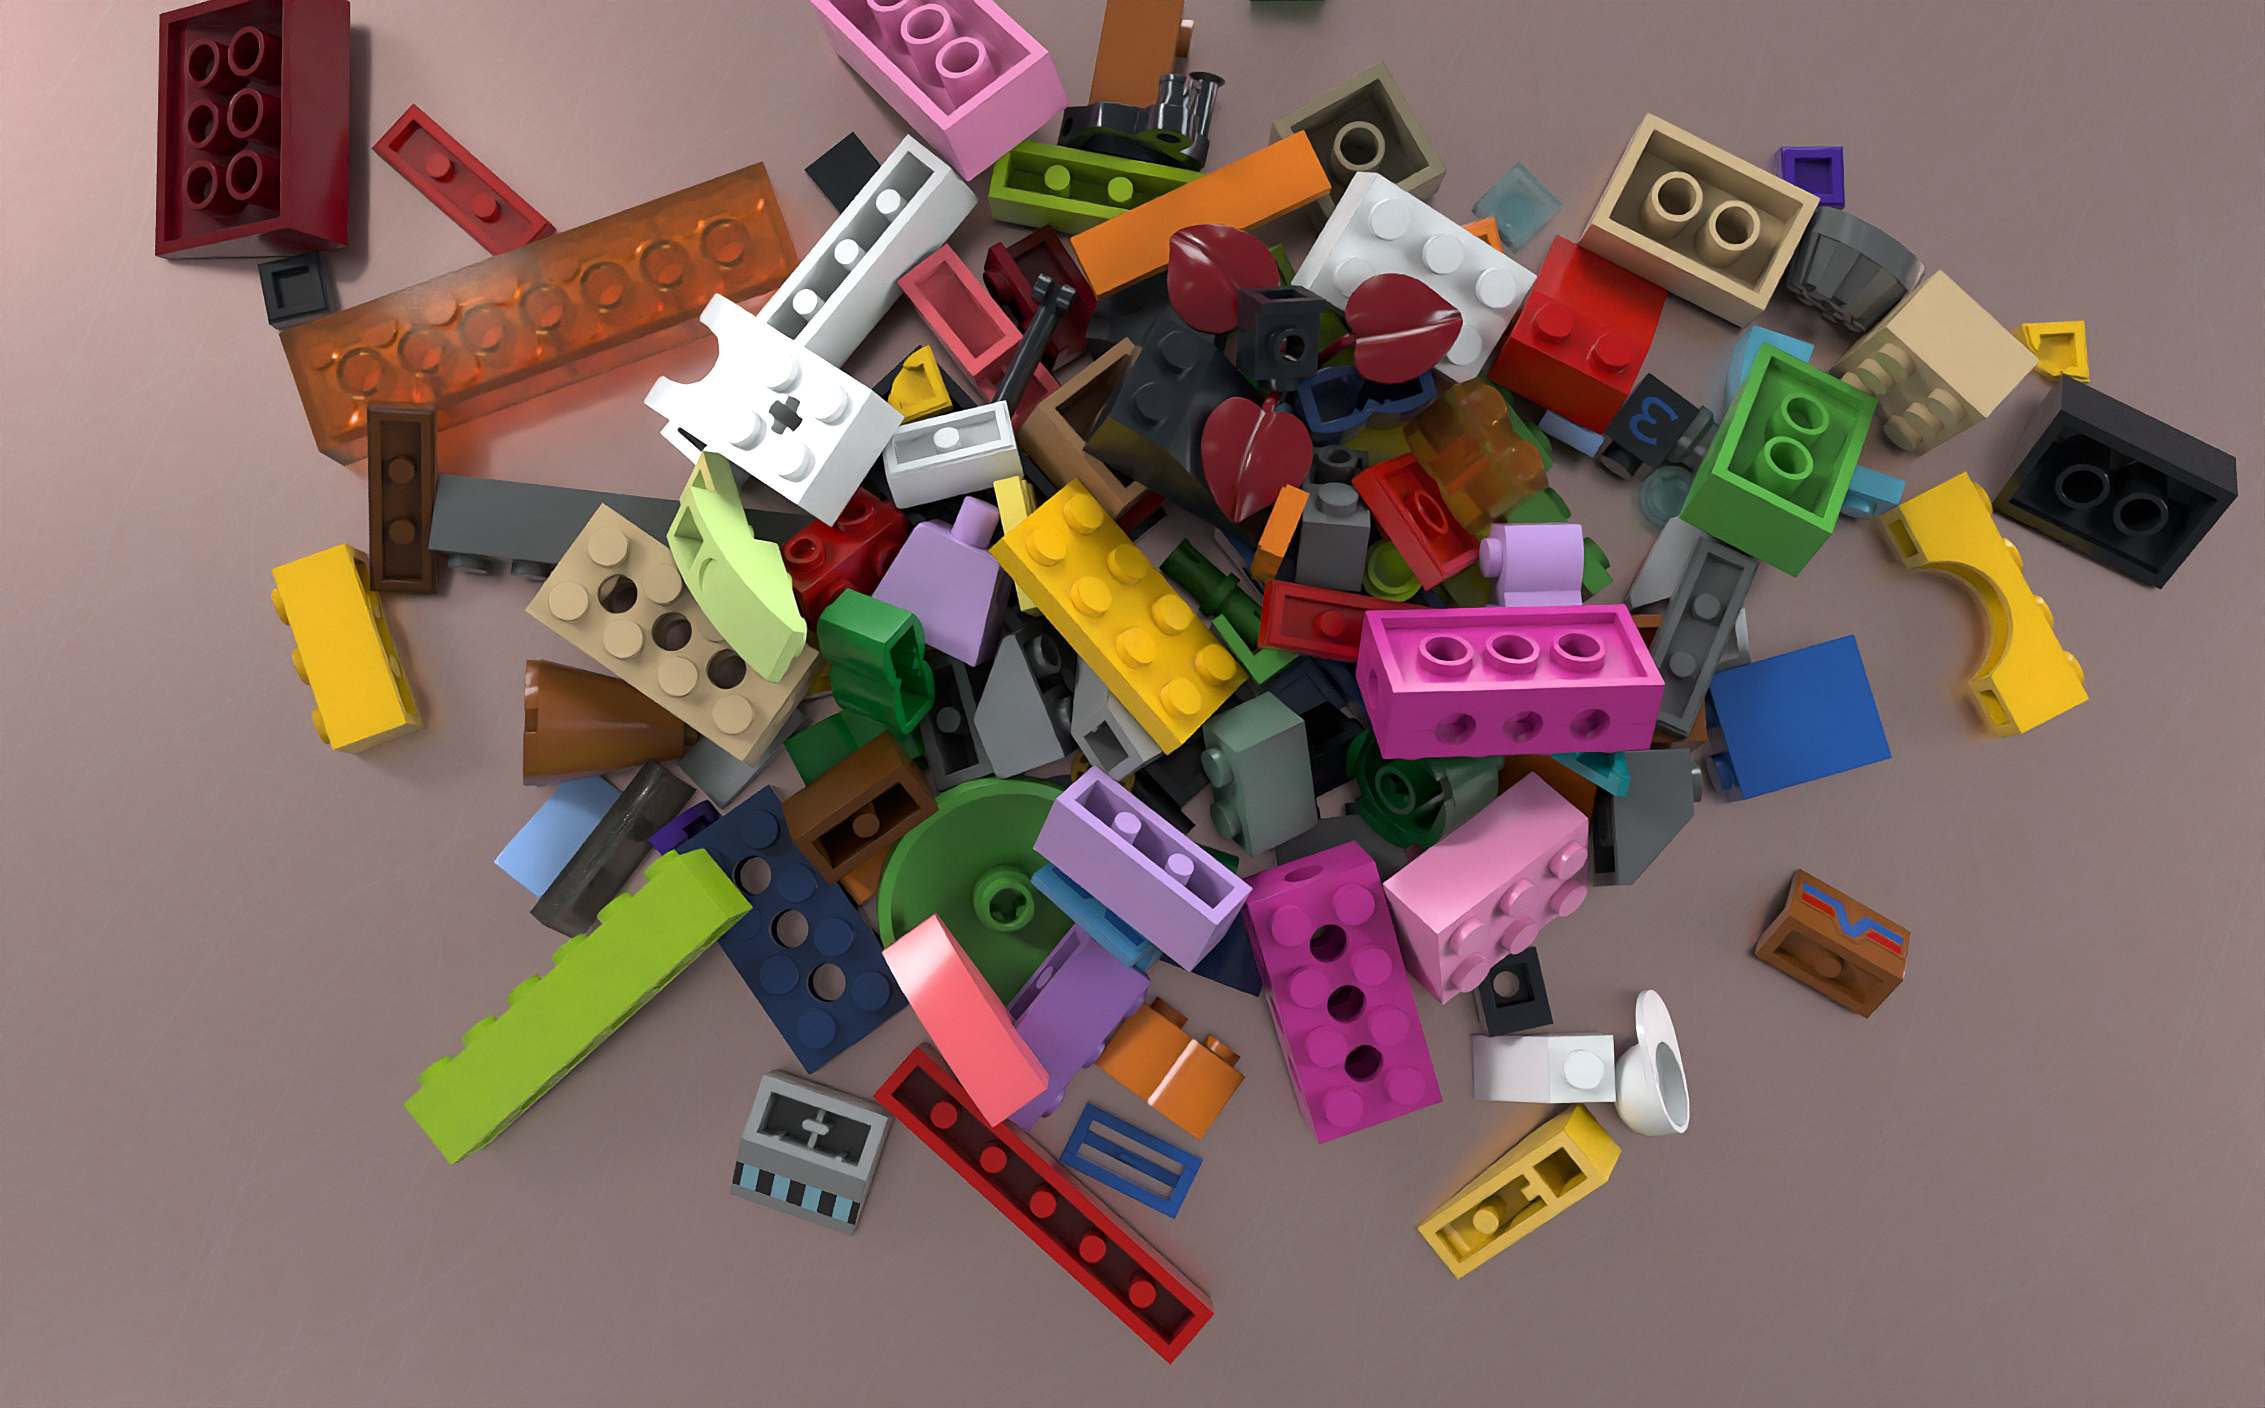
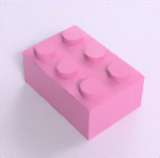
M1532 771L1460 828L1429 848L1383 883L1384 895L1405 969L1444 1005L1460 991L1466 993L1475 989L1486 978L1490 968L1509 953L1518 954L1524 951L1534 941L1539 930L1558 915L1565 917L1573 913L1582 904L1588 893L1589 818Z

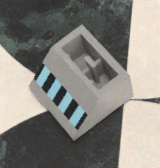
M775 1069L765 1073L762 1076L741 1136L730 1194L853 1236L894 1115L883 1106Z

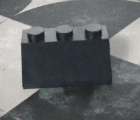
M2062 373L2027 421L1990 501L1992 508L2161 590L2238 497L2236 457Z

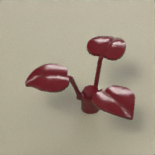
M1201 224L1177 230L1170 237L1167 273L1169 299L1178 317L1188 327L1197 332L1222 335L1232 332L1237 328L1238 289L1279 287L1280 276L1273 255L1262 242L1245 231L1225 225ZM1384 273L1373 276L1362 282L1351 294L1347 302L1345 321L1352 333L1339 337L1318 353V370L1322 368L1324 363L1344 349L1355 346V368L1365 380L1380 385H1396L1414 380L1438 364L1451 350L1463 325L1461 312L1418 279L1398 273ZM1282 341L1280 352L1286 351V341ZM1299 377L1298 385L1307 377ZM1259 388L1262 395L1266 398L1262 408L1246 398L1233 397L1222 402L1207 419L1201 439V458L1205 478L1215 502L1226 518L1234 524L1240 523L1256 512L1275 504L1282 487L1286 488L1287 484L1299 488L1310 471L1313 460V444L1307 428L1296 416L1290 413L1274 412L1276 405L1292 402L1295 390L1276 392Z

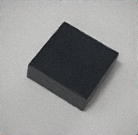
M317 251L257 264L268 322L275 329L338 317L327 259L321 252Z

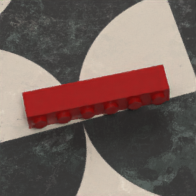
M925 1042L915 1047L873 1095L880 1104L1170 1365L1214 1315L1213 1302L1208 1296L1014 1122L1006 1118L992 1128L948 1063Z

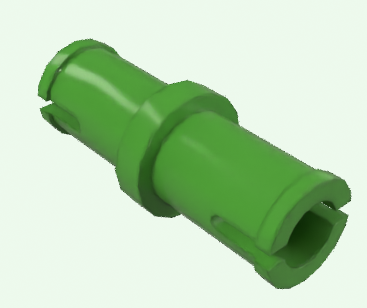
M1184 538L1160 565L1159 569L1162 572L1165 571L1202 604L1198 610L1207 618L1211 613L1216 617L1223 614L1240 638L1254 652L1258 645L1262 607L1237 586L1240 579L1230 572L1226 576L1195 549L1188 539Z

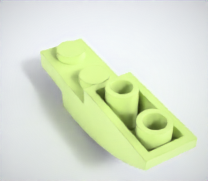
M702 450L679 499L681 506L666 536L673 558L688 589L721 636L766 681L780 683L792 658L798 657L801 654L807 636L806 622L800 616L792 591L791 575L786 572L777 543L754 539V530L751 525H748L741 503V488L739 484L735 483L728 458L720 453Z

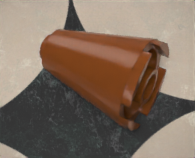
M544 659L526 660L523 785L537 786L538 788L683 758L684 745L696 746L697 730L625 680Z

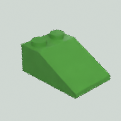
M1763 342L1697 471L1679 519L1796 578L1833 533L1879 399Z

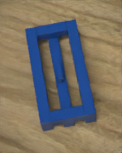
M1087 1101L1059 1161L1175 1219L1203 1162V1158ZM1094 1120L1184 1165L1185 1167L1181 1175L1088 1130L1092 1121ZM1082 1142L1174 1188L1170 1198L1168 1199L1078 1154L1077 1152Z

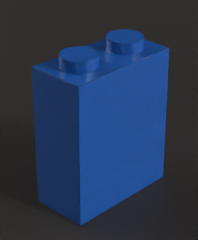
M1854 634L1715 673L1704 697L1707 737L1713 755L1707 757L1708 772L1714 788L1718 793L1725 792L1728 803L1750 799L1892 758Z

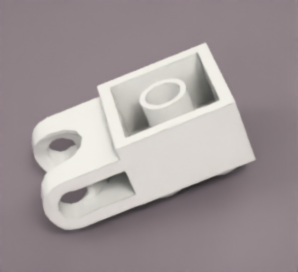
M718 293L714 294L700 315V322L707 325L718 337L720 354L714 369L702 381L689 385H683L662 376L658 378L644 399V403L832 527L905 417L873 390Z

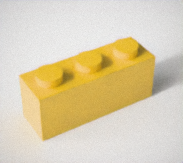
M343 543L271 569L277 585V589L271 592L273 605L281 621L285 625L291 626L298 647L292 650L293 664L302 682L306 685H311L318 706L312 710V719L321 740L326 745L331 744L334 751L356 754L425 729L379 592L370 591V566L365 552Z

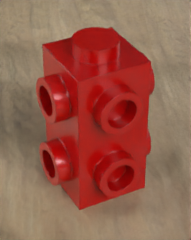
M859 486L832 527L817 518L779 547L786 572L792 578V591L800 616L804 618L807 628L817 635V623L823 610L828 605L833 604L847 588L867 596L872 594L906 543L910 524L903 511L894 502L888 499L882 502Z

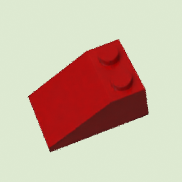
M1556 235L1537 273V278L1529 289L1490 369L1487 379L1602 435L1629 396L1651 347L1668 290L1580 247L1576 243Z

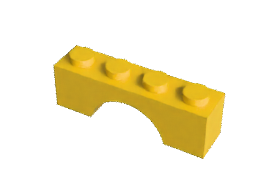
M1965 471L1879 515V518L1908 571L1931 570L1951 575L1966 584L1981 601L1989 621L1990 641L1985 660L1968 683L1997 737L2003 738L2022 734L2087 701L2089 697L2082 686L2085 678L2080 664L2071 653L2063 651L2051 629L2054 626V620L2049 607L2041 597L2032 594L2021 573L2023 562L2018 550L2012 542L2001 537L1991 518L1993 512L1992 504L1987 493L1978 483L1972 482Z

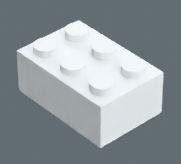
M1357 172L1298 270L1291 285H1301L1326 299V307L1345 318V309L1351 294L1362 282L1384 273H1398L1420 280L1457 308L1463 318V325L1456 342L1446 356L1431 368L1430 371L1445 381L1469 389L1537 278V275L1380 174Z

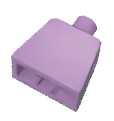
M966 496L954 525L935 519L919 523L915 527L871 597L914 613L922 624L926 644L974 667L993 659L1013 579L988 551L994 546L990 544V540L1000 519L999 508L981 499Z

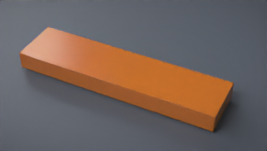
M1302 130L1070 238V246L1098 302L1167 270L1170 237L1177 230L1194 225L1218 224L1249 232L1330 194L1332 186L1305 131Z

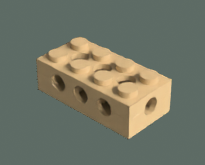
M604 503L597 509L524 610L752 768L757 764L828 663L819 651L805 643L801 654L798 657L792 658L780 683L766 681L745 661L746 675L743 681L734 688L721 689L719 673L722 667L729 661L743 659L721 636L698 605L675 563L671 550ZM627 587H637L638 595L634 606L624 613L615 614L613 604L617 594ZM690 623L692 635L688 644L680 650L668 651L666 638L669 631L678 624Z

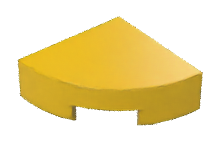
M2084 320L2021 324L2014 329L2015 338L2040 360L2033 368L2040 375L2055 383L2062 373L2083 384L2090 382Z
M930 345L919 349L906 359L891 386L887 403L905 417L899 426L926 420L954 409Z

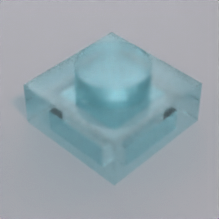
M1518 162L1474 204L1471 212L1479 220L1486 217H1494L1501 242L1515 255L1559 213L1563 205Z

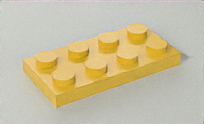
M1077 477L988 550L1166 755L1180 747L1249 677L1247 672Z

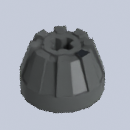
M1820 206L1815 209L1794 251L1787 287L1795 292V297L1806 306H1814L1815 304L1823 310V317L1836 324L1840 320H1844L1843 323L1850 330L1862 332L1863 330L1867 331L1878 323L1905 296L1917 288L1925 276V267L1912 252L1879 228L1836 208Z

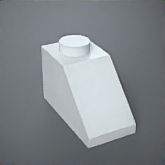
M1599 1031L1511 1033L1494 1037H1487L1483 1034H1471L1474 1100L1532 1103L1616 1102L1613 1035Z

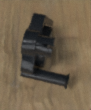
M1192 72L1189 74L1191 80H1189L1188 87H1184L1187 76L1164 74L1159 79L1156 104L1145 108L1106 101H1097L1087 106L1067 107L1064 110L1057 146L1200 172L1205 167L1210 144L1208 134L1217 91L1226 82L1222 77L1212 73Z

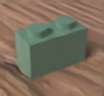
M1268 691L1216 715L1202 724L1206 750L1201 753V761L1206 775L1212 782L1215 800L1210 805V814L1216 829L1223 838L1227 840L1232 838L1253 858L1319 826L1305 721Z

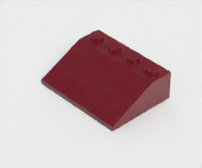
M208 0L159 14L155 256L164 259L296 256L348 246L349 1Z

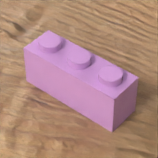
M1095 765L1056 798L1033 849L1189 973L1226 935L1253 889Z

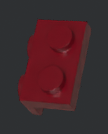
M1048 224L1005 248L1002 242L989 247L984 265L983 281L989 294L999 306L1008 305L1020 323L1017 329L1023 336L1038 307L1032 301L1031 293L1041 273L1054 278L1055 283L1064 286L1067 284L1078 290L1077 297L1068 315L1061 317L1042 356L1051 372L1087 352L1089 347L1085 336L1090 318L1095 312L1098 302L1089 283L1051 226Z

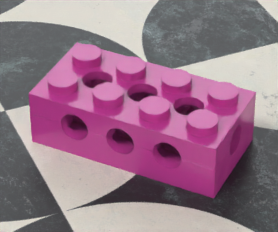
M1625 604L1365 611L1355 674L1383 759L1402 758L1416 760L1425 757L1454 756L1480 758L1488 755H1550L1553 753L1571 752L1615 753L1618 751L1649 750L1665 688V683Z
M1354 840L1242 878L1241 880L1253 889L1240 912L1301 1115L1318 1143L1322 1144L1442 1102L1443 1099L1376 863L1371 856ZM1329 925L1323 935L1311 939L1313 933L1318 928ZM1345 985L1338 995L1330 997L1334 990ZM1360 1046L1356 1052L1348 1055L1354 1048Z

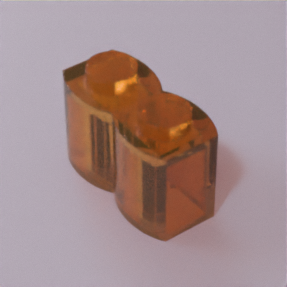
M1479 377L1453 385L1402 428L1406 442L1414 457L1423 469L1437 481L1440 493L1448 509L1459 524L1472 536L1489 529L1491 523H1500L1549 485L1539 451L1534 445L1522 439L1513 431L1507 414L1505 400L1495 388L1487 385Z

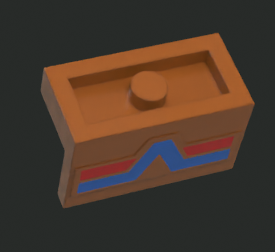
M1799 869L1792 878L1785 909L1758 939L1755 955L1868 1019L1904 979L1911 931Z

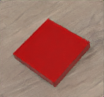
M1413 450L1368 467L1351 480L1425 591L1470 569L1479 562L1480 542L1418 452Z

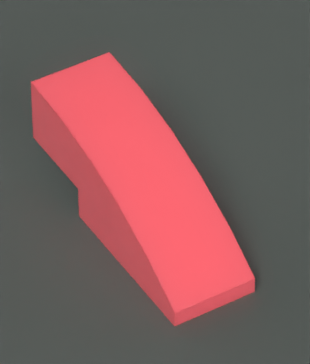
M946 243L896 282L985 402L990 404L1023 335ZM1039 362L1011 420L1014 435L1018 433L1035 407L1061 387L1041 362Z
M937 913L931 915L881 952L931 1039L992 1128L1047 1090L1050 1075L1011 1024L1013 1017Z

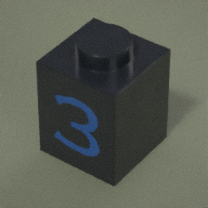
M1648 373L1634 387L1603 434L1606 437L1598 449L1602 452L1600 456L1601 461L1615 474L1625 479H1631L1634 476L1643 482L1656 471L1700 412V409L1651 373Z

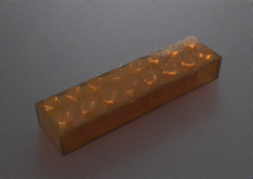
M761 161L278 334L318 451L335 462L346 466L368 458L367 405L370 400L437 404V433L713 335L714 333L711 329L700 322V315L716 293L757 317L801 264L802 260L775 185L764 162Z

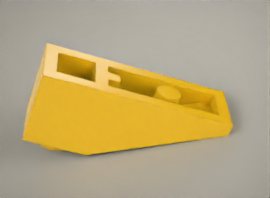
M1574 1103L1530 1133L1420 1223L1417 1230L1459 1280L1605 1184L1622 1150L1583 1103Z

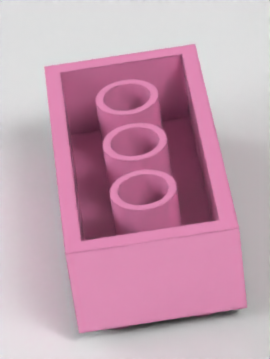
M809 0L833 49L968 182L1070 105L1049 52L992 0Z

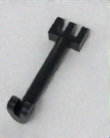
M1043 273L1039 275L1031 293V299L1038 307L990 403L1006 400L1011 420L1061 317L1068 315L1078 294L1077 289L1067 284L1064 286L1055 283L1054 278ZM994 487L983 489V494L993 499L996 498Z

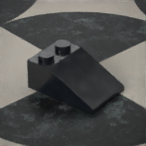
M1159 314L1132 349L1082 450L1253 549L1259 544L1275 504L1268 506L1244 521L1234 524L1226 518L1215 502L1205 478L1201 458V439L1207 419L1214 409L1227 399L1233 397L1246 398L1262 408L1265 398L1218 347L1164 315Z

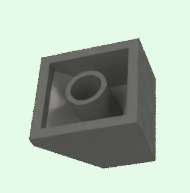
M1690 748L1625 751L1624 754L1631 777L1627 797L1615 796L1599 786L1590 834L1594 887L1633 885L1695 815L1694 803L1700 802L1702 799L1703 782L1699 764L1691 763Z

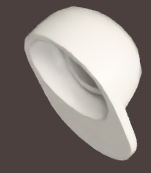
M1645 990L1639 994L1636 1003L1638 1043L1630 1047L1618 1059L1615 1065L1616 1102H1614L1619 1117L1635 1133L1652 1138L1682 1134L1688 1128L1690 1118L1689 1096L1675 1030L1668 1010L1660 996L1654 990Z

